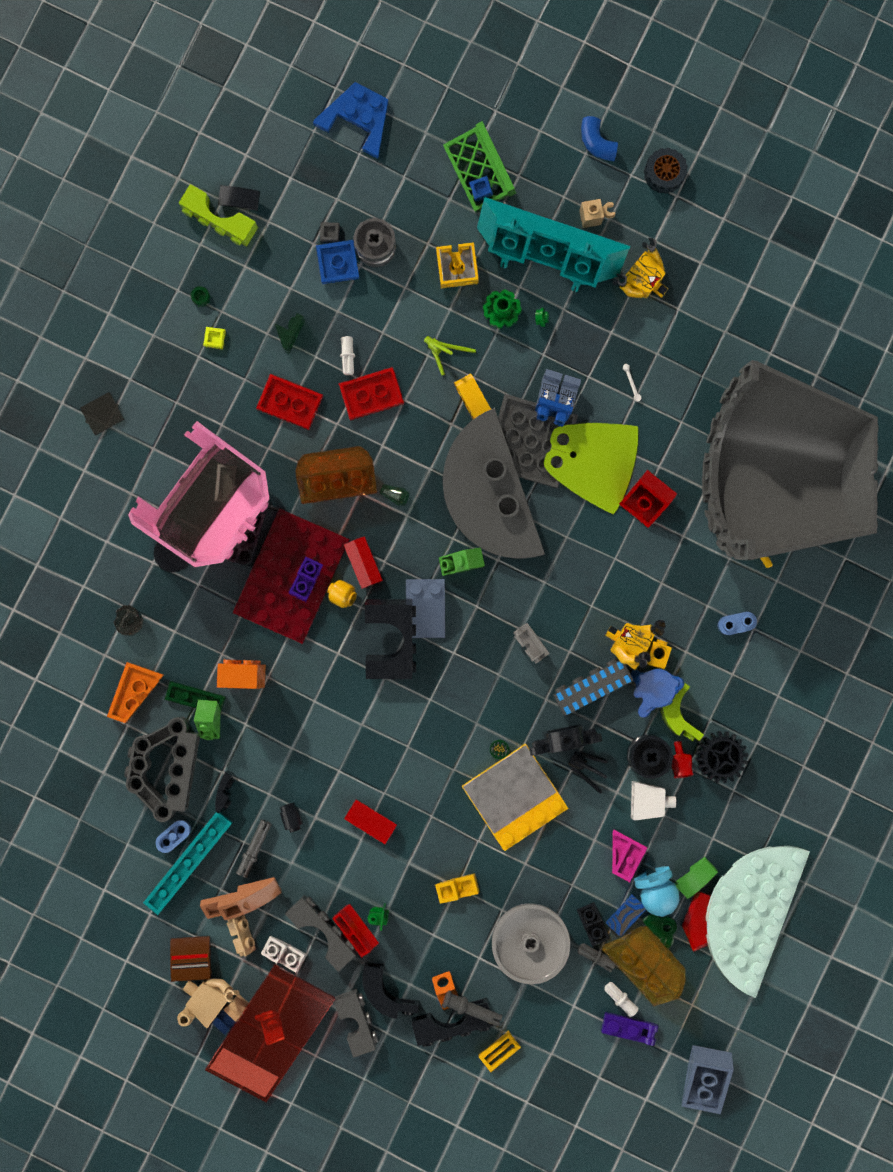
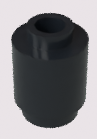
M295 802L281 806V812L279 813L285 830H289L290 833L300 830V825L304 823L298 806H295Z

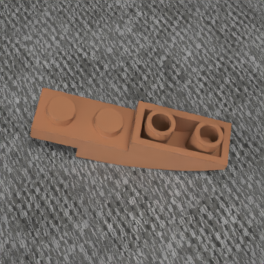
M275 877L240 885L237 892L201 900L200 907L207 919L222 916L224 921L258 909L281 894L282 890Z

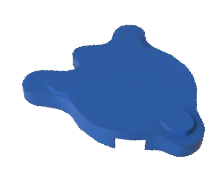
M653 669L646 673L633 670L630 673L636 684L634 696L643 699L638 710L639 716L643 718L648 717L656 708L670 705L675 695L684 687V680L681 677L674 676L664 669Z

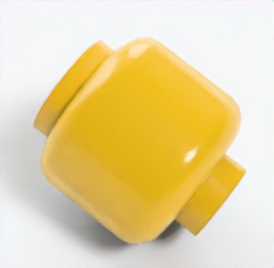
M343 580L331 583L327 590L329 601L341 608L352 606L357 598L355 587Z

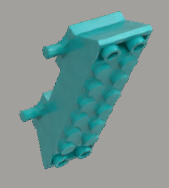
M486 197L483 201L477 225L478 231L489 245L488 252L497 254L502 258L500 267L507 268L509 260L524 264L525 259L561 270L560 276L568 278L573 282L571 290L574 291L575 289V292L579 291L580 285L596 288L598 282L618 277L616 274H620L630 249L628 245Z

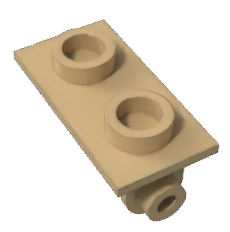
M245 915L229 919L227 926L231 936H238V938L233 939L236 953H239L240 956H247L255 951V941L252 938Z

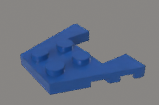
M355 82L314 119L313 125L329 133L337 117L356 125L370 133L362 148L363 151L378 159L388 99Z

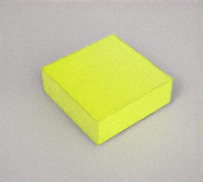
M206 327L203 346L223 349L226 330Z

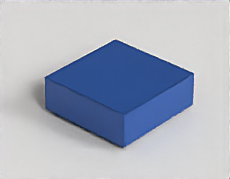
M487 176L469 182L475 202L485 197L493 196Z

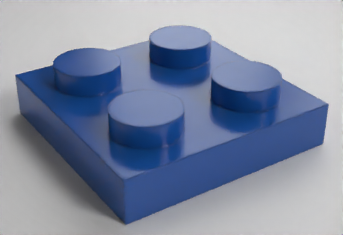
M353 240L316 245L322 285L360 279Z

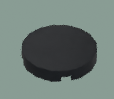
M166 535L168 539L187 553H190L192 548L187 539L180 535ZM157 542L153 555L155 562L161 569L175 573L189 566L188 562Z

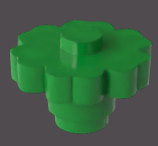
M504 289L500 293L493 291L487 296V303L483 305L484 318L490 320L489 322L492 327L501 329L505 325L507 328H510L513 324L517 323V315L521 313L520 300L514 299L515 295L513 292Z

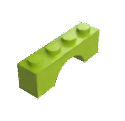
M190 184L179 201L182 212L188 217L194 216L198 218V222L206 227L210 225L215 228L214 231L219 235L229 236L233 243L239 246L243 244L247 247L258 229L256 222L240 212L229 218L215 216L210 212V199L207 193Z

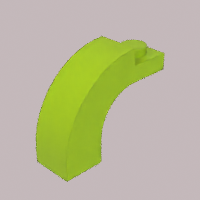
M684 683V687L675 695L672 700L673 702L666 707L660 708L661 715L667 727L674 734L680 736L684 731L683 735L691 741L694 739L700 741L704 734L687 723L681 715L680 703L690 688L689 685Z

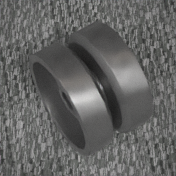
M371 218L361 222L355 229L353 236L354 246L360 261L371 267L384 266L391 261L395 255L396 242L395 233L390 224L382 219Z

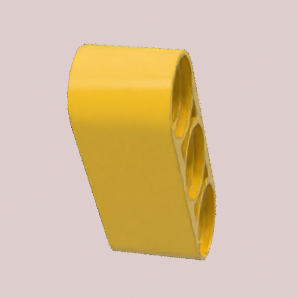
M472 374L454 382L473 420L484 412L491 410Z

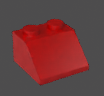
M647 470L619 505L649 528L670 505L677 493Z

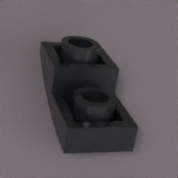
M220 185L218 205L258 211L260 191Z
M229 770L224 773L217 790L215 812L217 813L223 810L226 811L232 802L229 800L232 794L225 791L226 789L230 790L235 781L232 779L235 774Z
M595 902L577 909L592 947L610 939Z

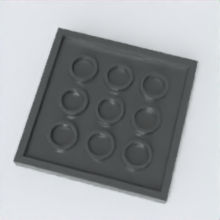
M505 394L498 419L518 477L557 489L559 481L546 470L544 460L552 447L550 443L551 434L555 428L560 426L554 424L555 417L548 416L547 421L538 420L537 412L535 411L537 403ZM571 413L564 425L575 424L578 415ZM562 433L558 435L557 441L560 445H566L569 442V437L567 434ZM554 456L551 459V465L554 468L562 466L563 460L561 457Z

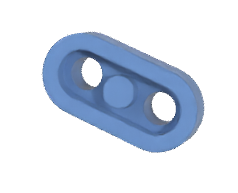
M751 612L724 616L718 621V630L724 635L750 631L756 627L757 619ZM746 618L750 619L749 625H746L744 622ZM727 622H730L732 624V627L730 629L726 628Z
M186 820L174 822L157 837L156 848L162 853L172 851L190 835L191 825ZM179 826H183L185 828L184 833H181L179 831ZM164 839H168L170 844L165 845Z

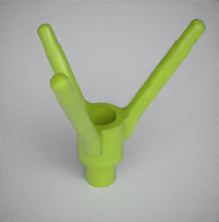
M429 336L424 339L428 348L432 350L442 376L445 373L438 356L439 353L443 351L453 355V352L449 349L476 353V349L446 344Z

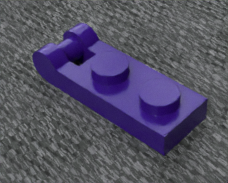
M605 1012L601 1033L655 1046L656 1039L654 1037L655 1033L658 1032L659 1025ZM643 1029L648 1030L647 1035H642Z

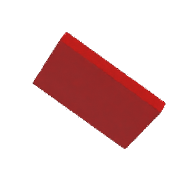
M393 367L339 383L350 421L404 404Z
M270 374L256 409L310 430L323 394Z

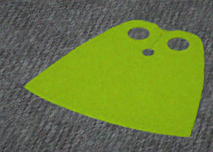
M583 423L555 428L550 438L551 450L546 454L544 460L546 470L578 496L614 515L619 507V503L623 500L633 472L638 446V426ZM562 433L567 434L569 437L568 444L560 445L557 441L558 435ZM574 451L577 456L572 458L569 453ZM554 456L562 458L563 464L560 468H554L551 465V459Z

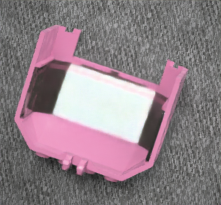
M197 421L192 426L194 430L191 433L187 431L184 435L200 446L202 450L158 509L138 496L135 501L138 503L136 509L133 507L128 514L132 525L194 567L222 563L225 559L228 560L234 552V546L237 543L240 544L243 540L247 541L248 537L244 533L247 529L250 531L255 530L254 524L257 521V515L260 512H264L269 505L266 472Z

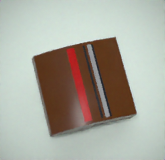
M210 936L171 938V982L211 979Z

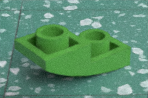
M704 857L692 865L687 874L675 881V885L689 899L703 888L716 875L718 870Z

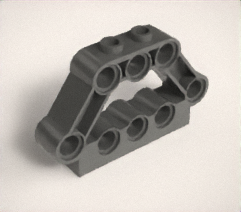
M184 717L173 718L164 727L148 735L137 737L133 741L132 747L128 750L130 761L124 773V777L127 778L126 788L130 793L136 794L153 812L154 818L159 822H166L173 818L176 811L185 812L189 807L200 735L196 732H189L190 723ZM177 721L183 725L181 732L175 730V723ZM178 736L177 744L172 748L174 763L169 767L171 781L165 788V793L168 796L166 800L150 784L146 777V773L152 765L149 755L155 747ZM142 740H146L148 743L146 750H143L140 746ZM180 746L186 748L187 753L185 756L179 754L178 749ZM139 759L145 762L144 769H140L137 766ZM177 765L183 768L182 775H178L175 772ZM136 778L141 780V788L135 787L134 780ZM174 784L179 786V794L173 793L172 786ZM162 806L168 809L167 816L161 814L160 809Z

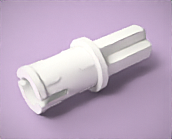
M345 336L341 338L342 354H340L343 374L353 375V358L355 357L353 353V337Z
M613 982L605 985V992L615 1001L616 1006H620L629 1017L637 1013L639 1008L627 997L626 993H623Z

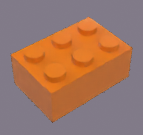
M223 660V663H218L217 688H265L266 665L261 664V661L243 660V664L242 660Z

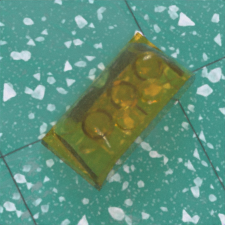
M647 926L631 930L623 937L606 943L602 948L653 1006L679 999L686 981L685 968Z

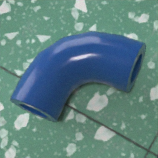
M593 116L584 117L582 119L581 133L586 149L597 158L614 162L618 142L608 141L601 137V120Z

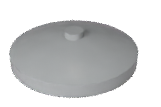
M521 904L508 910L498 920L492 935V951L497 965L509 978L523 984H539L555 977L565 966L570 952V937L563 920L553 910L539 904Z

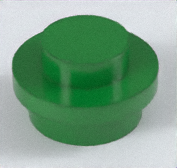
M545 308L536 310V325L545 327V324L549 322V313L545 311Z

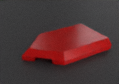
M701 891L693 895L682 924L693 952L708 946L706 938V913L711 895Z

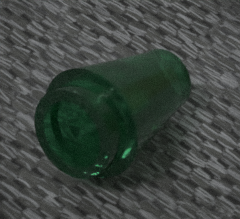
M383 484L380 490L381 495L398 506H405L410 495L406 488Z

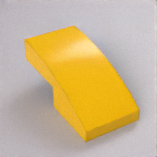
M475 873L435 884L440 904L480 893Z

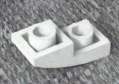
M272 936L269 937L261 952L262 955L276 964L281 963L295 973L299 971L307 956L301 950Z

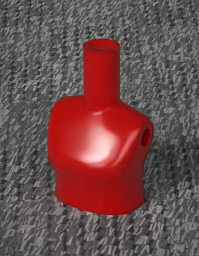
M681 741L674 742L676 754L673 755L671 765L674 778L694 776L692 756L683 753Z

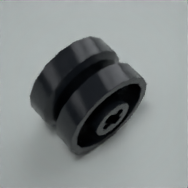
M645 734L631 741L627 748L626 758L628 765L634 772L644 778L655 779L662 777L669 771L672 765L673 754L671 747L665 740L654 735ZM648 753L652 754L650 759L646 756Z

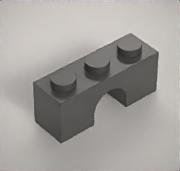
M357 988L335 996L334 1003L340 1020L353 1018L359 1024V1028L348 1033L347 1036L353 1058L376 1050V1043L379 1042L376 1031L371 1029L372 1019L370 1013L365 1012L363 1005H366L363 993L359 994Z

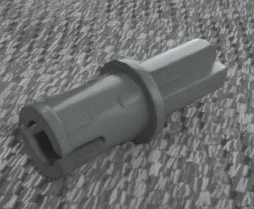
M584 943L578 948V953L591 960L593 965L597 964L608 972L614 969L616 961L602 954L601 950L596 951Z

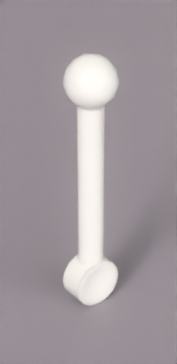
M625 364L623 366V370L626 371L630 385L632 387L634 393L633 399L635 402H639L641 400V395L637 393L636 387L634 385L632 376L629 371L630 366L628 364Z

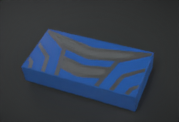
M631 894L606 921V924L621 937L646 909Z

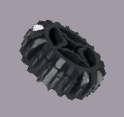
M717 731V737L714 733H710L711 740L704 737L703 740L706 744H698L702 747V751L696 750V753L701 754V757L695 758L696 761H702L697 766L699 769L704 768L701 774H708L707 779L712 780L714 778L716 783H719L721 779L724 784L727 783V777L731 782L734 781L733 775L738 778L741 777L738 771L745 772L746 769L741 766L742 764H748V761L743 760V757L749 756L748 753H742L747 748L745 745L740 746L742 740H736V735L732 734L730 736L727 731L723 735L721 731ZM717 742H727L719 750L711 748ZM732 746L736 752V761L730 756ZM708 753L711 754L714 759L712 763V769L708 763ZM715 753H725V755L723 756H725V759L729 760V762L725 760L719 761L720 758H718V755H716ZM725 764L732 766L726 772L717 773L718 769H721Z

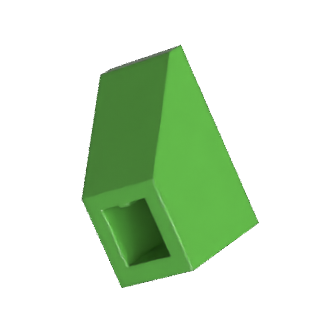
M481 548L466 549L439 557L442 576L485 566Z
M198 700L194 723L200 738L205 740L220 739L221 710L217 701Z

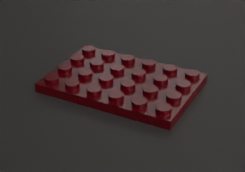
M279 508L233 613L303 644L345 552L344 544L349 543L350 539ZM305 557L323 564L307 602L289 594Z

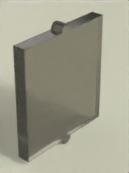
M110 392L80 407L86 418L85 422L89 424L95 436L125 420L119 410V405L115 403Z

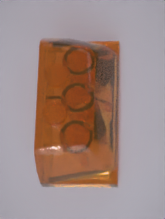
M361 446L304 454L297 463L295 472L301 504L377 493L373 459L368 451Z

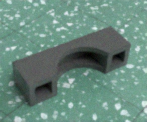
M303 895L287 910L285 915L298 929L305 926H313L325 934L328 940V952L325 958L339 972L356 956L357 951L349 940L342 936L343 932L337 925L333 926L329 922V916L324 911L320 912L315 907L317 905L310 896L306 897Z

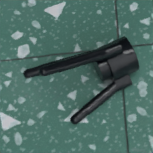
M575 751L568 763L571 766L570 770L576 772L593 789L601 794L602 790L580 770L586 768L606 779L607 775L586 764L588 760L585 758L605 764L608 761L588 755L582 751L579 753Z

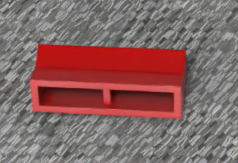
M365 536L344 544L361 589L383 581Z
M357 799L344 818L383 844H386L397 824Z
M350 904L346 905L332 918L361 958L370 953L379 944Z

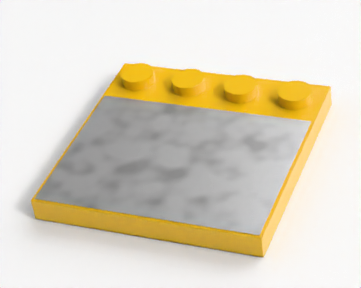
M526 743L462 785V788L504 851L569 809L536 758L530 756Z

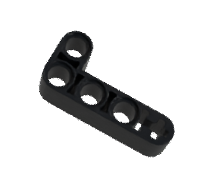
M270 498L268 500L269 505L264 513L257 515L261 517V522L258 525H254V531L247 529L244 533L247 536L254 534L256 537L255 541L248 544L247 541L243 540L240 544L235 545L232 556L228 560L225 559L226 561L243 566H250L254 563L272 506ZM244 552L250 554L247 562H242L241 555Z

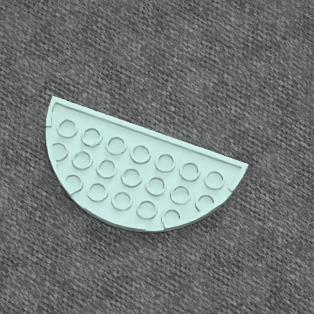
M770 846L743 856L732 865L733 867L724 876L722 875L710 897L706 913V938L711 956L721 973L735 987L756 998L810 853V851L792 846Z

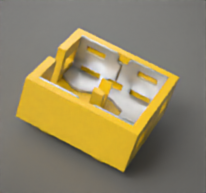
M474 242L458 244V252H452V245L436 247L441 289L478 284Z

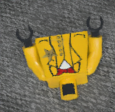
M648 238L650 241L649 246L646 242L642 243V247L648 249V252L645 251L626 275L616 274L619 277V281L613 280V285H620V289L628 297L647 298L653 291L662 298L668 290L661 283L665 276V268L656 248L657 242L653 238Z
M663 620L656 621L654 626L626 623L621 631L610 626L605 636L615 641L610 649L611 652L616 655L622 664H627L635 670L638 665L644 668L647 666V662L651 661L647 650L655 636L653 633L655 632L660 636L663 635L666 625Z

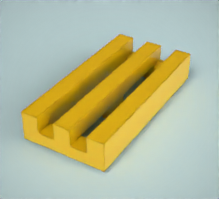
M508 1030L478 1056L488 1070L492 1072L517 1052L521 1045ZM509 1038V1040L504 1045H502L498 1050H496L487 1059H485V1057L488 1054H490L493 1050H495L499 1045H501L505 1040ZM511 1044L514 1045V1047L507 1051L492 1065L489 1064L494 1058L501 1054Z

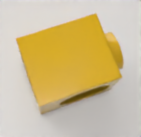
M659 639L656 642H651L647 651L650 654L651 661L647 662V665L665 670L672 647L667 646L668 642ZM657 648L663 652L660 659L654 657V651Z

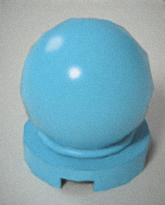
M669 866L655 868L656 872L649 875L645 871L634 878L636 888L642 889L640 896L643 906L647 912L655 916L663 917L672 914L680 901L678 888L675 883L669 880L673 876Z

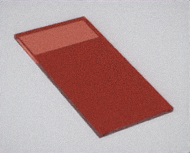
M274 964L205 1068V1071L267 1102L335 1001V997Z

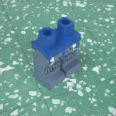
M546 369L541 381L535 408L537 419L547 421L548 416L555 417L554 424L563 427L572 413L581 379L565 375L561 382L563 374Z

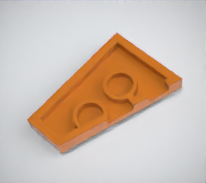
M127 662L107 717L127 723L164 674Z

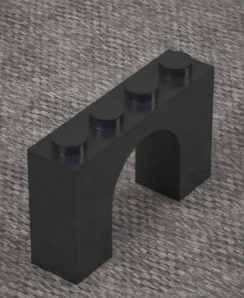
M366 599L365 623L391 624L397 627L404 637L402 647L395 653L388 655H366V679H412L413 673H416V661H413V654H416V643H413V636H416V624H412V617H416V606H412V599Z

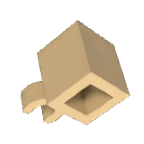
M601 199L582 202L579 211L583 228L601 225L604 217L608 219L615 217V212L610 213L607 211L608 208L613 207V202H608L604 206L601 204Z

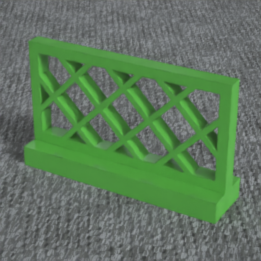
M483 121L476 124L475 128L443 144L475 213L482 209L483 203L476 206L474 196H471L469 192H472L470 187H467L466 182L468 177L482 178L485 168L491 169L494 172L492 180H489L491 189L494 184L500 186L503 190V193L497 196H490L492 200L499 201L507 196L511 197L517 194ZM476 134L478 138L476 146L466 144L468 137ZM455 144L462 146L459 156L452 154L449 148ZM465 147L474 150L471 159L462 157ZM477 151L485 153L484 163L474 161ZM460 160L470 163L467 172L458 169ZM473 164L482 166L479 176L470 174Z

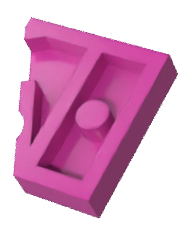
M614 829L612 873L630 882L648 847Z

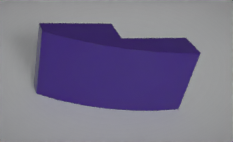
M305 557L289 594L307 602L323 564Z

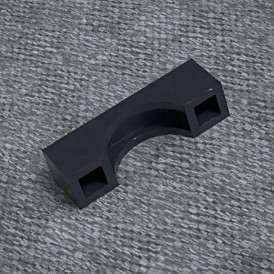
M487 998L471 1002L490 1010ZM432 1013L412 1017V1027L417 1046L422 1045L423 1047L431 1046L435 1041L439 1040L442 1042L449 1041L457 1035L465 1037L470 1035L472 1031H487L491 1026H494L466 1013L459 1021L454 1023L440 1022Z

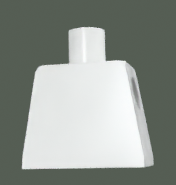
M632 781L631 818L633 820L664 817L665 808H676V797L665 796L666 791L663 787Z

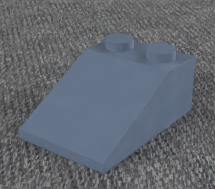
M406 579V599H412V606H416V617H412V624H416V636H413V638H445V579Z
M692 1046L682 1107L721 1114L734 1070L731 1052Z

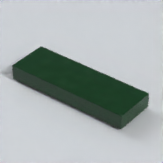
M170 681L164 700L192 708H197L198 700L217 701L222 713L226 696Z

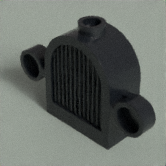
M578 724L543 731V739L534 741L529 751L530 756L547 752H561L586 746V744L602 742L603 739L602 734L597 733L595 729L583 731V726Z

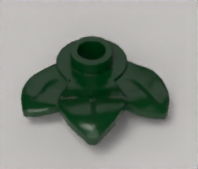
M652 914L642 919L643 923L648 927L643 933L642 941L647 944L658 943L661 951L669 949L674 942L673 934L677 930L676 921L669 916L661 918ZM668 924L671 928L665 929L663 926Z

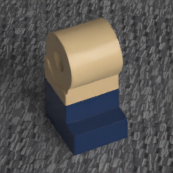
M240 994L233 998L236 1002H229L212 1022L224 1035L250 1005Z

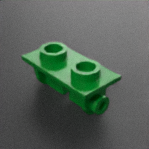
M384 903L383 908L372 907L367 918L370 924L379 925L380 931H382L383 925H387L389 909H385L386 903Z

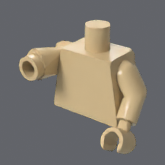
M205 979L200 986H197L190 980L182 990L189 994L191 998L186 1003L185 1009L178 1014V1023L181 1026H189L196 1017L204 1027L208 1028L227 1002H236L233 999V995H239L240 992L233 990L224 979Z

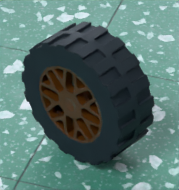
M661 148L653 152L644 169V178L647 181V185L652 190L658 191V193L668 194L669 192H674L681 186L687 175L688 165H686V159L675 149Z

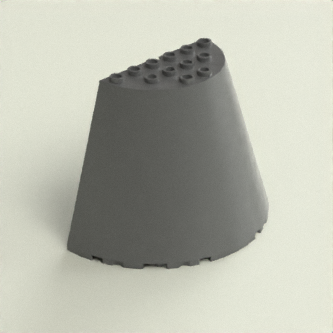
M752 360L739 370V373L742 374L739 377H733L729 387L725 389L720 399V403L723 405L720 412H717L715 418L712 419L710 433L706 443H710L709 453H704L702 494L703 502L708 503V510H705V516L708 519L710 532H713L718 539L716 544L720 550L725 551L728 557L746 561L877 533L878 482L874 479V473L878 470V417L758 361Z

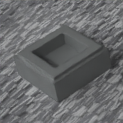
M321 222L320 243L339 242L340 223Z

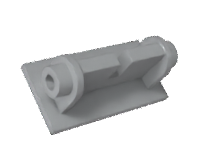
M528 623L513 632L514 638L517 639L522 647L525 646L527 648L525 652L535 664L550 654Z

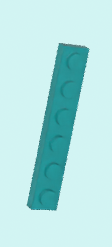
M216 812L143 903L159 915L233 822L221 812Z

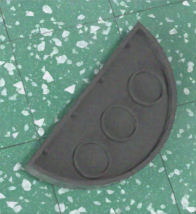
M495 408L468 423L450 447L443 472V491L447 508L461 532L474 544L490 553L508 558H531L544 555L545 553Z

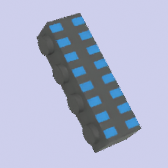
M615 658L606 663L607 667L603 669L597 667L589 672L590 675L586 678L580 676L572 680V685L568 687L562 685L555 689L556 693L553 694V697L562 714L566 716L633 681L626 665Z

